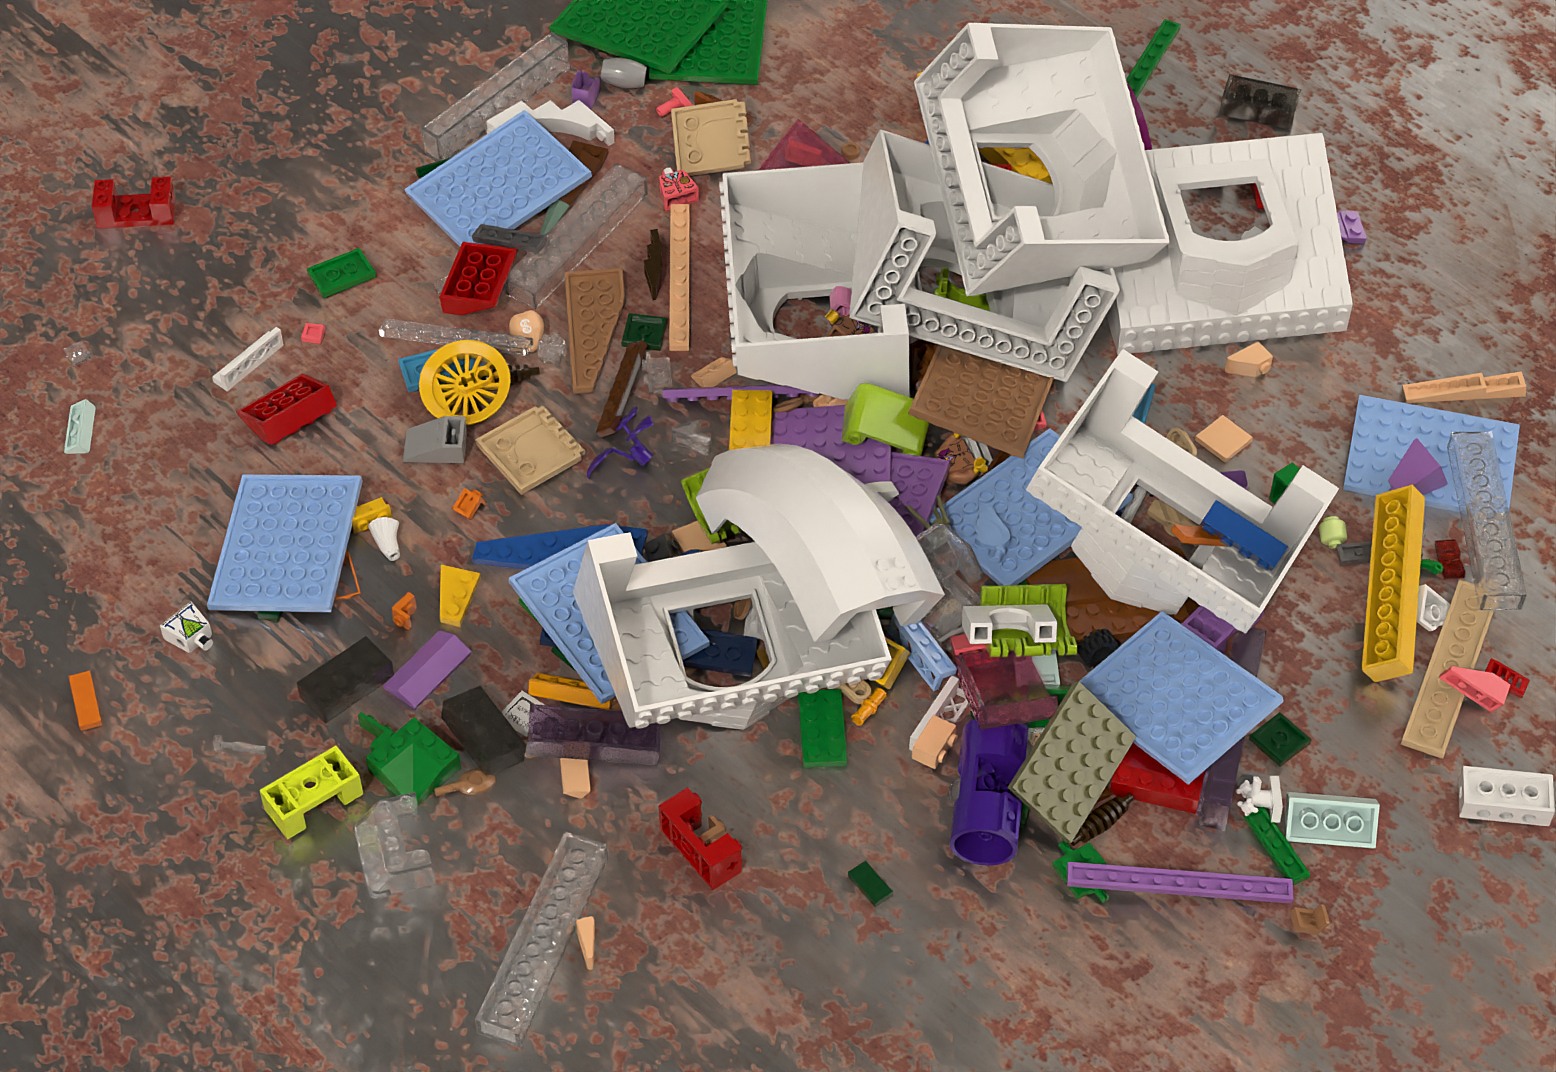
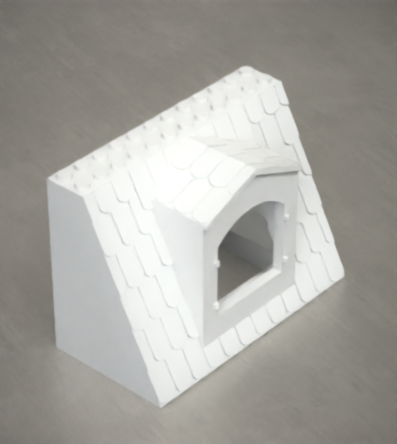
M968 23L914 81L967 296L1074 276L1079 266L1097 271L1148 261L1170 243L1111 27ZM978 147H1014L1016 149L1029 147L1044 163L1053 182L1055 201L1051 216H1039L1036 206H1015L1005 216H995Z
M881 129L879 130L863 164L849 318L881 327V305L905 304L909 336L1067 382L1120 291L1113 268L1095 271L1079 266L1074 276L986 293V302L989 304L990 311L922 291L918 268L921 266L949 268V271L961 275L930 145ZM981 162L995 216H1005L1015 206H1036L1039 216H1051L1055 201L1053 184Z
M1323 133L1145 150L1170 243L1148 261L1113 267L1120 291L1106 316L1117 355H1119L1122 349L1131 354L1347 331L1353 303ZM1256 183L1270 224L1267 230L1252 238L1238 241L1214 240L1192 232L1180 190Z
M864 162L723 173V181L719 182L720 193H724V195H720L721 207H725V209H721L722 221H726V223H722L723 235H727V237H724V250L728 249L725 252V264L730 265L726 266V278H731V280H727V291L732 293V295H728L729 308H733L729 310L730 323H734L730 324L731 338H735L731 339L732 353H736L732 354L733 367L737 366L738 375L782 386L787 385L816 394L821 393L842 400H849L856 387L862 383H869L909 397V332L905 304L881 305V327L869 324L873 327L872 334L795 339L775 333L773 328L775 315L787 299L798 298V300H802V298L830 296L836 286L852 290Z
M1122 349L1041 463L1026 490L1035 498H1039L1048 504L1052 509L1065 515L1070 521L1082 526L1071 547L1110 599L1140 608L1146 607L1159 612L1163 611L1166 614L1172 615L1177 614L1187 598L1190 597L1200 606H1204L1217 617L1224 619L1233 625L1235 629L1246 634L1264 610L1339 488L1303 465L1273 507L1132 416L1158 374V371ZM1135 484L1199 525L1215 500L1287 545L1288 548L1272 571L1269 569L1267 571L1263 570L1256 564L1257 561L1251 557L1249 559L1243 557L1234 546L1199 545L1190 560L1186 561L1115 513Z
M631 532L587 541L573 594L629 728L636 727L640 729L647 727L651 723L665 724L671 721V719L679 718L680 720L709 723L712 726L744 730L768 715L769 711L798 695V693H814L825 687L834 689L839 687L840 684L845 683L854 685L864 679H869L870 681L877 680L882 677L892 660L876 609L856 613L833 639L814 642L786 582L776 566L756 542L635 565L637 553ZM751 598L754 613L756 614L766 647V653L770 661L768 667L751 681L732 687L708 686L688 678L669 614Z

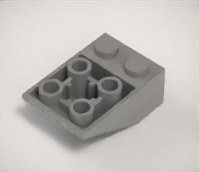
M444 416L407 429L403 462L464 463L467 438L465 416Z

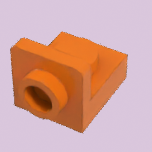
M464 488L452 510L471 520L480 504L485 505L487 502L482 498L483 494L475 489L469 491Z
M410 592L404 595L391 608L395 624L399 627L403 626L407 630L412 627L410 616L417 609L415 596Z

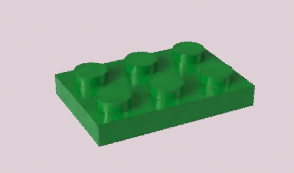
M360 248L307 268V274L323 298L376 278V272Z

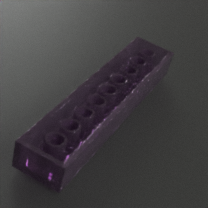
M1250 628L1246 634L1242 631L1239 634H1234L1229 659L1257 678L1266 631ZM1245 736L1205 770L1196 816H1200L1199 825L1225 831Z

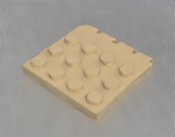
M737 99L671 109L677 171L684 170L688 176L741 169L745 168L746 164L751 163L749 135L746 133L748 132L747 117H745V102H738Z
M535 406L475 439L479 449L521 495L582 461L581 457L586 453L582 446L575 442V439L555 417H552V414L544 406L539 408Z

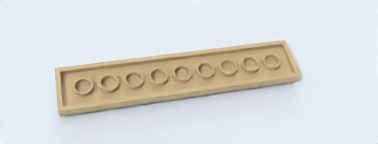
M1459 579L1401 745L1443 759L1465 695L1441 680L1439 676L1452 666L1474 670L1500 592Z

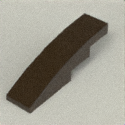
M658 229L650 230L651 244L647 245L648 259L644 260V274L652 300H656L661 285L662 256Z

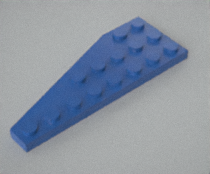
M605 524L476 542L472 561L474 564L525 570L611 525ZM619 526L623 533L631 532L634 546L643 556L647 529Z

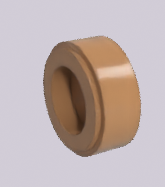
M854 142L845 143L841 148V154L845 159L854 160L860 155V147Z

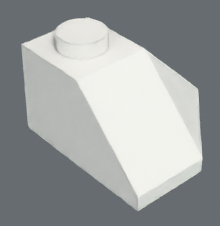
M1424 584L1419 586L1416 622L1428 631H1433L1438 626L1444 624L1450 603Z

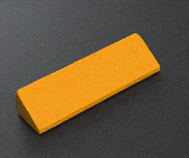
M538 672L529 680L528 693L532 696L606 710L610 709L614 700L612 698L601 704L585 682L581 680Z

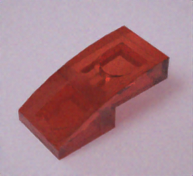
M1456 539L1435 541L1437 559L1443 566L1442 575L1444 580L1465 578L1466 571L1460 560L1461 551Z

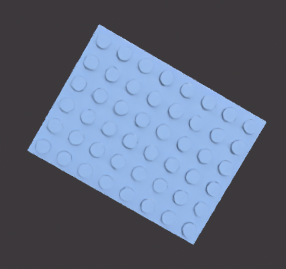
M523 110L405 188V192L461 247L462 242L478 243L473 242L472 234L480 224L514 230L591 178L592 174L585 165L529 113Z
M1359 395L1343 490L1372 496L1388 492L1391 488L1388 482L1390 476L1413 440L1418 438L1439 463L1448 483L1444 487L1423 495L1425 497V506L1507 521L1520 425Z
M1051 428L1028 444L1023 459L1017 456H1010L943 504L946 515L951 522L949 525L953 530L946 540L998 585H1018L1070 547L1082 526L1070 521L1065 515L1052 509L1048 504L1039 498H1035L1026 490L1037 469L1060 438ZM1130 492L1117 511L1133 500V495ZM989 506L994 507L997 515L1008 528L1011 537L1009 546L1005 548L1006 553L1002 556L999 563L992 560L994 550L980 545L976 539L975 527L977 526L979 514L986 512V508ZM938 508L937 511L939 512L941 518H943L940 509ZM934 512L929 521L930 526H933L932 523L936 520Z
M242 474L208 598V609L331 612L352 528V518L355 515L363 482L362 477L348 475Z
M616 523L509 577V584L601 704L616 697L575 600L573 589L587 541L624 534ZM635 548L637 553L635 565L646 563V560ZM686 611L669 614L682 660L709 646L710 641Z
M1163 611L1080 680L1136 736L1133 741L1135 745L1187 784H1190L1284 702L1282 695Z

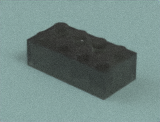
M1229 74L1221 100L1219 115L1292 130L1302 89Z
M365 636L296 683L300 698L326 724L385 684L394 675L392 661Z
M481 686L443 701L442 720L486 777L524 762L526 743Z

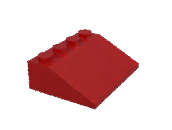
M462 242L439 296L442 312L465 315L496 307L518 249Z
M302 373L237 410L236 413L262 441L271 445L279 443L282 440L281 438L296 433L300 427L313 423L319 416L329 414L337 404L329 385Z
M1132 743L1112 776L1110 792L1112 795L1120 797L1130 793L1136 801L1196 814L1205 771L1190 784H1187Z

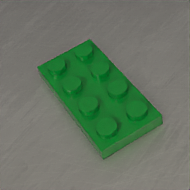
M841 689L798 693L803 768L847 766Z

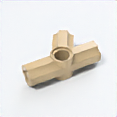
M1160 499L1153 501L1147 510V515L1161 523L1165 531L1173 537H1176L1171 531L1174 524L1197 526L1191 522V519Z

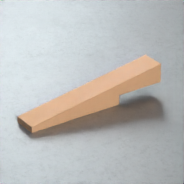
M1522 371L1483 377L1482 373L1406 384L1402 387L1406 403L1526 397V384Z

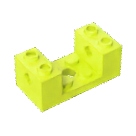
M334 746L262 788L260 794L264 810L288 840L306 829L303 815L305 812L334 795H337L341 802L346 805L362 796L363 789L358 772L339 748ZM308 782L316 783L312 788L304 787Z

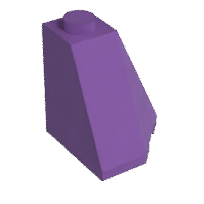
M1418 438L1413 440L1388 480L1391 486L1389 491L1413 484L1422 495L1448 484L1441 466Z

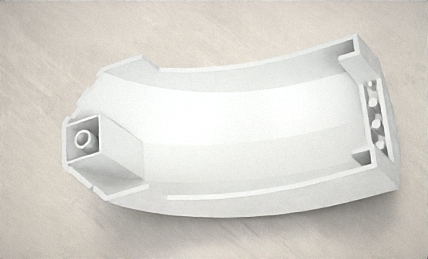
M771 444L734 449L714 457L712 465L702 483L703 485L696 496V500L711 533H716L724 522L729 520L746 532L764 550L786 582L814 642L833 639L856 613L893 606V611L900 626L918 623L945 595L919 542L902 517L878 493L829 459L812 450L790 444Z

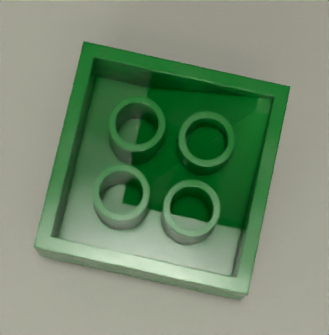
M415 717L366 756L368 772L412 809H415L434 793V788L442 786L462 769L460 755Z

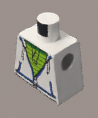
M189 602L160 625L163 638L188 653L194 651L197 647H201L206 651L213 644V641L210 639L212 635L210 624L192 602Z

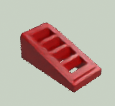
M1491 658L1485 672L1495 673L1499 677L1503 676V680L1509 683V679L1513 680L1508 693L1523 698L1530 680ZM1517 682L1521 683L1520 688L1515 687Z

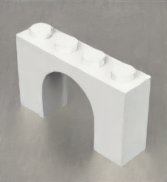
M1048 605L963 606L962 627L970 644L992 643V631L1004 628L1026 631L1031 635L1035 643L1056 642L1057 621Z

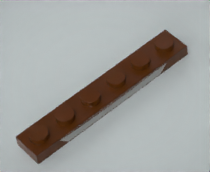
M643 340L630 343L626 347V352L620 363L609 398L598 422L596 434L600 438L616 432L647 348V344Z

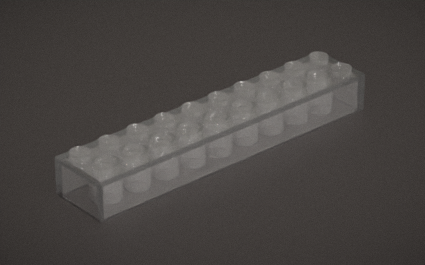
M551 32L422 128L425 155L435 162L453 157L486 132L487 120L520 101L524 103L529 101L530 98L570 69L568 42Z
M616 163L546 234L548 242L539 253L528 252L510 270L504 285L505 294L537 309L565 280L564 272H573L648 194L647 178Z
M1492 431L1451 432L1447 450L1479 610H1522L1527 594Z
M564 833L475 1018L477 1034L519 1048L521 1047L576 929V921L581 918L608 860L606 844L572 833Z

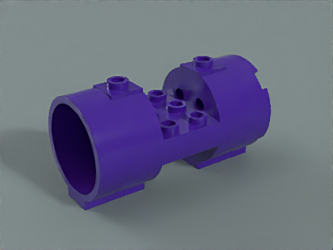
M980 717L969 721L962 729L958 773L961 781L959 798L955 801L953 808L950 849L957 857L969 863L986 866L999 865L1012 860L1017 854L1022 801L1007 787L1026 759L1029 727L1014 717L1010 719L1000 717V721L987 720V717Z

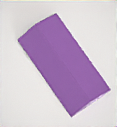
M439 630L383 685V689L416 710L472 654V651L456 635Z

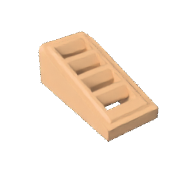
M593 916L576 921V932L588 970L593 969L595 923Z

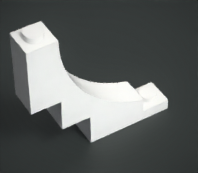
M551 100L534 110L523 101H520L486 121V132L489 134L525 110L548 132L572 134L589 141L598 137L600 141H603L608 146L615 143L614 129L580 100L563 110Z

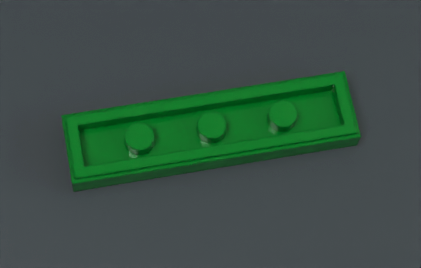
M1258 807L1259 811L1257 813L1252 812L1248 816H1243L1284 878L1292 879L1293 885L1310 878V872L1276 823L1271 822V817L1265 807Z

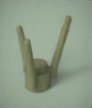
M936 495V499L943 518H941L935 507L933 512L936 520L932 523L933 526H930L914 509L906 505V509L929 530L932 536L936 535L938 539L943 540L952 534L953 530L949 525L951 522L946 515L939 495Z

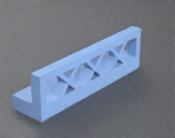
M894 613L887 632L897 644L910 652L908 659L933 691L939 690L943 678L955 675L957 667L921 621L915 624L900 626Z

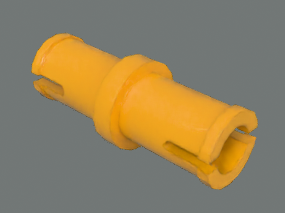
M876 688L868 699H864L861 702V707L851 716L853 718L852 721L856 725L862 726L870 715L877 712V707L887 698L886 692L881 688Z

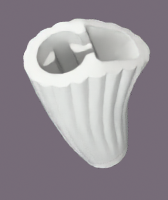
M380 517L369 524V530L382 553L390 561H395L400 557L397 543L399 522L392 518Z

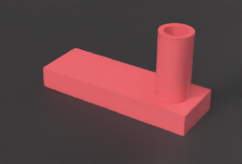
M676 87L671 90L673 98L658 106L656 111L662 118L670 113L671 109L694 105Z

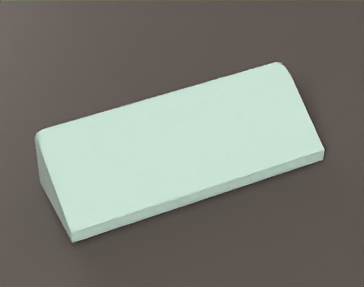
M87 399L70 407L64 453L66 454L88 453L90 451L96 408Z

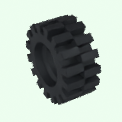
M1097 629L1095 633L1093 631L1090 632V635H1085L1083 637L1084 640H1080V645H1077L1078 654L1085 665L1090 668L1092 666L1095 668L1119 648L1111 632L1106 629L1101 631Z

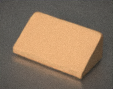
M720 357L693 373L691 377L701 387H714L734 375L736 368L733 367V360Z
M561 755L563 794L582 799L590 792L587 755Z

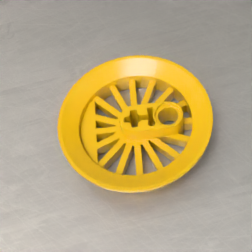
M475 340L455 341L438 349L426 361L419 378L420 396L427 410L437 419L444 416H465L466 425L476 424L496 413L505 402L510 389V371L503 356L492 346ZM470 358L476 359L472 370H470ZM465 359V373L462 372L458 360ZM482 361L487 363L485 366H480ZM454 362L459 376L448 365ZM443 370H445V371H447L454 379L449 378V377H446V376H444V375H441L440 373H441ZM483 376H489L486 380H480ZM499 378V383H495V379ZM438 380H439V381H442V382H445V383H448V384H442V385H440L439 382H438ZM485 390H498V392L494 394ZM481 396L490 398L493 401L488 404ZM473 397H475L485 407V409L479 412ZM469 399L475 414L468 415ZM455 403V406L451 412L450 407ZM463 403V415H457Z

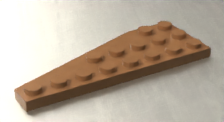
M622 268L564 272L573 394L591 393L595 389L625 303Z

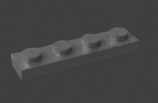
M480 224L472 234L473 242L516 248L532 253H539L548 242L546 235Z
M1372 541L1337 544L1336 553L1340 566L1370 563Z

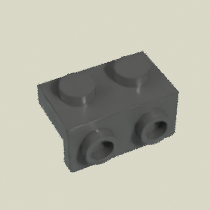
M665 533L644 544L648 562L679 556L677 541L674 538L671 539Z

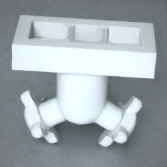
M1258 776L1253 777L1252 784L1245 780L1240 785V788L1236 790L1237 794L1242 793V796L1246 798L1245 802L1239 801L1237 803L1242 811L1245 812L1244 815L1248 816L1252 812L1257 813L1259 810L1256 807H1265L1270 809L1271 822L1280 823L1283 805L1279 776H1270L1268 790H1261L1262 781Z

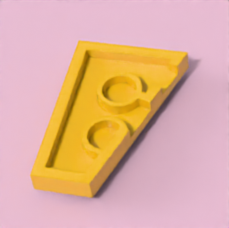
M441 564V623L461 627L480 582V573Z

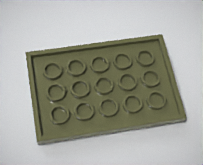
M1080 681L1074 682L1007 788L1066 843H1071L1136 736Z

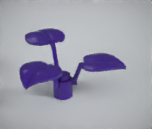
M634 407L620 420L616 432L623 427L629 435L626 441L628 442L630 439L634 441L635 444L629 449L631 454L629 455L613 447L605 449L591 462L587 470V478L589 480L593 469L612 452L620 454L630 461L635 459L641 466L650 460L653 454L636 437L637 433L654 425L650 415L644 418L632 432L627 427V423L633 416H636L638 407Z

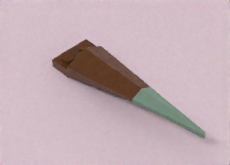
M572 141L568 151L591 171L592 177L549 205L540 232L541 235H546L548 239L571 204L602 168L608 155L607 148Z

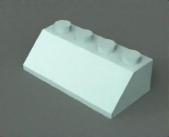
M1287 792L1285 838L1291 842L1376 848L1380 804L1376 799Z

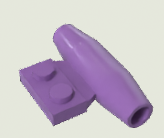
M1340 210L1337 212L1341 239L1346 241V243L1364 244L1367 237L1358 211Z

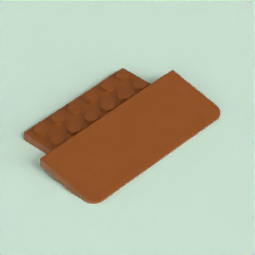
M1165 546L1188 561L1184 552L1179 547ZM1079 558L1049 561L1025 579L1027 585L1066 584V624L1071 637L1075 638L1077 645L1080 640H1084L1083 637L1085 635L1089 636L1090 632L1093 631L1095 633L1097 629H1100V631L1102 629L1109 630L1115 639L1130 638L1160 613L1146 607L1140 608L1110 599ZM1185 604L1182 605L1177 614H1167L1180 624L1189 617Z

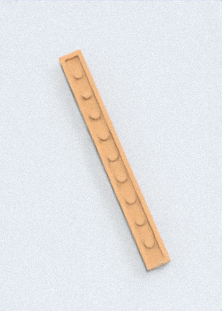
M671 204L670 351H689L690 204Z

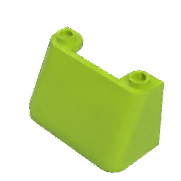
M862 383L856 387L845 405L841 441L858 445L867 437L902 449V454L921 456L930 422L917 419L908 414L914 400L913 398L869 383Z

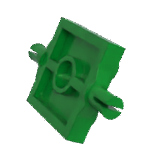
M1063 840V842L1061 841L1058 844V847H1060L1065 855L1053 861L1052 867L1067 885L1068 862L1107 865V863L1090 842L1078 849H1072ZM1068 886L1077 899L1094 893L1102 903H1105L1110 898L1104 889Z

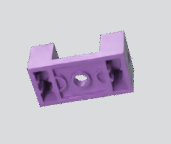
M1199 606L1181 624L1224 655L1227 640L1237 631L1233 625L1217 617L1204 606ZM1264 610L1257 618V620L1253 623V625L1250 627V629L1263 617Z

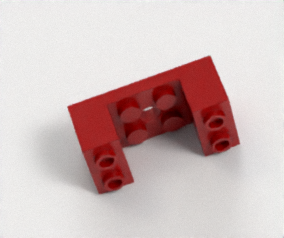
M171 176L152 177L150 194L117 195L114 179L94 180L92 210L97 229L174 225L176 197Z
M687 787L659 805L660 830L708 886L715 890L742 872V846L729 833H726L708 846L701 837L698 838L694 834V831L702 826V801L697 793H692Z

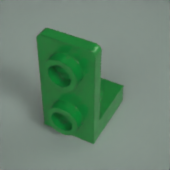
M362 712L358 714L360 727L376 736L370 746L371 752L394 734V731L389 726L381 725L373 716H367Z

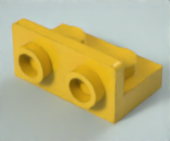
M380 497L357 506L355 515L352 518L351 529L353 533L366 531L369 529V524L377 518H392L389 504H386L383 498Z

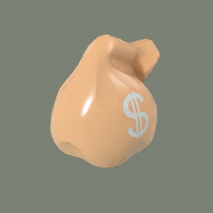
M529 310L516 314L511 318L509 330L513 338L510 340V345H508L509 351L521 350L532 353L538 349L544 332V322L537 312Z

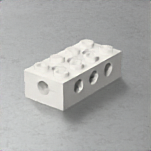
M1463 766L1458 780L1459 817L1540 826L1550 825L1555 813L1553 775Z

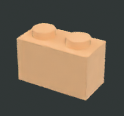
M933 715L913 745L912 759L936 769L939 763L945 761L948 748L953 747L957 741L956 725Z

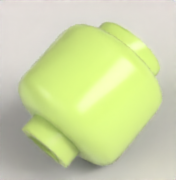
M1327 517L1320 523L1319 534L1322 544L1335 549L1337 544H1342L1347 540L1345 522L1340 520L1339 517Z

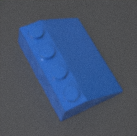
M1215 500L1200 523L1203 526V531L1212 536L1214 534L1221 538L1220 541L1228 547L1234 546L1239 550L1238 553L1247 559L1251 557L1257 561L1256 564L1266 571L1268 569L1272 571L1288 548L1287 545Z

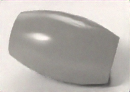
M625 58L604 59L601 80L619 88H642L645 84L647 67L639 62Z

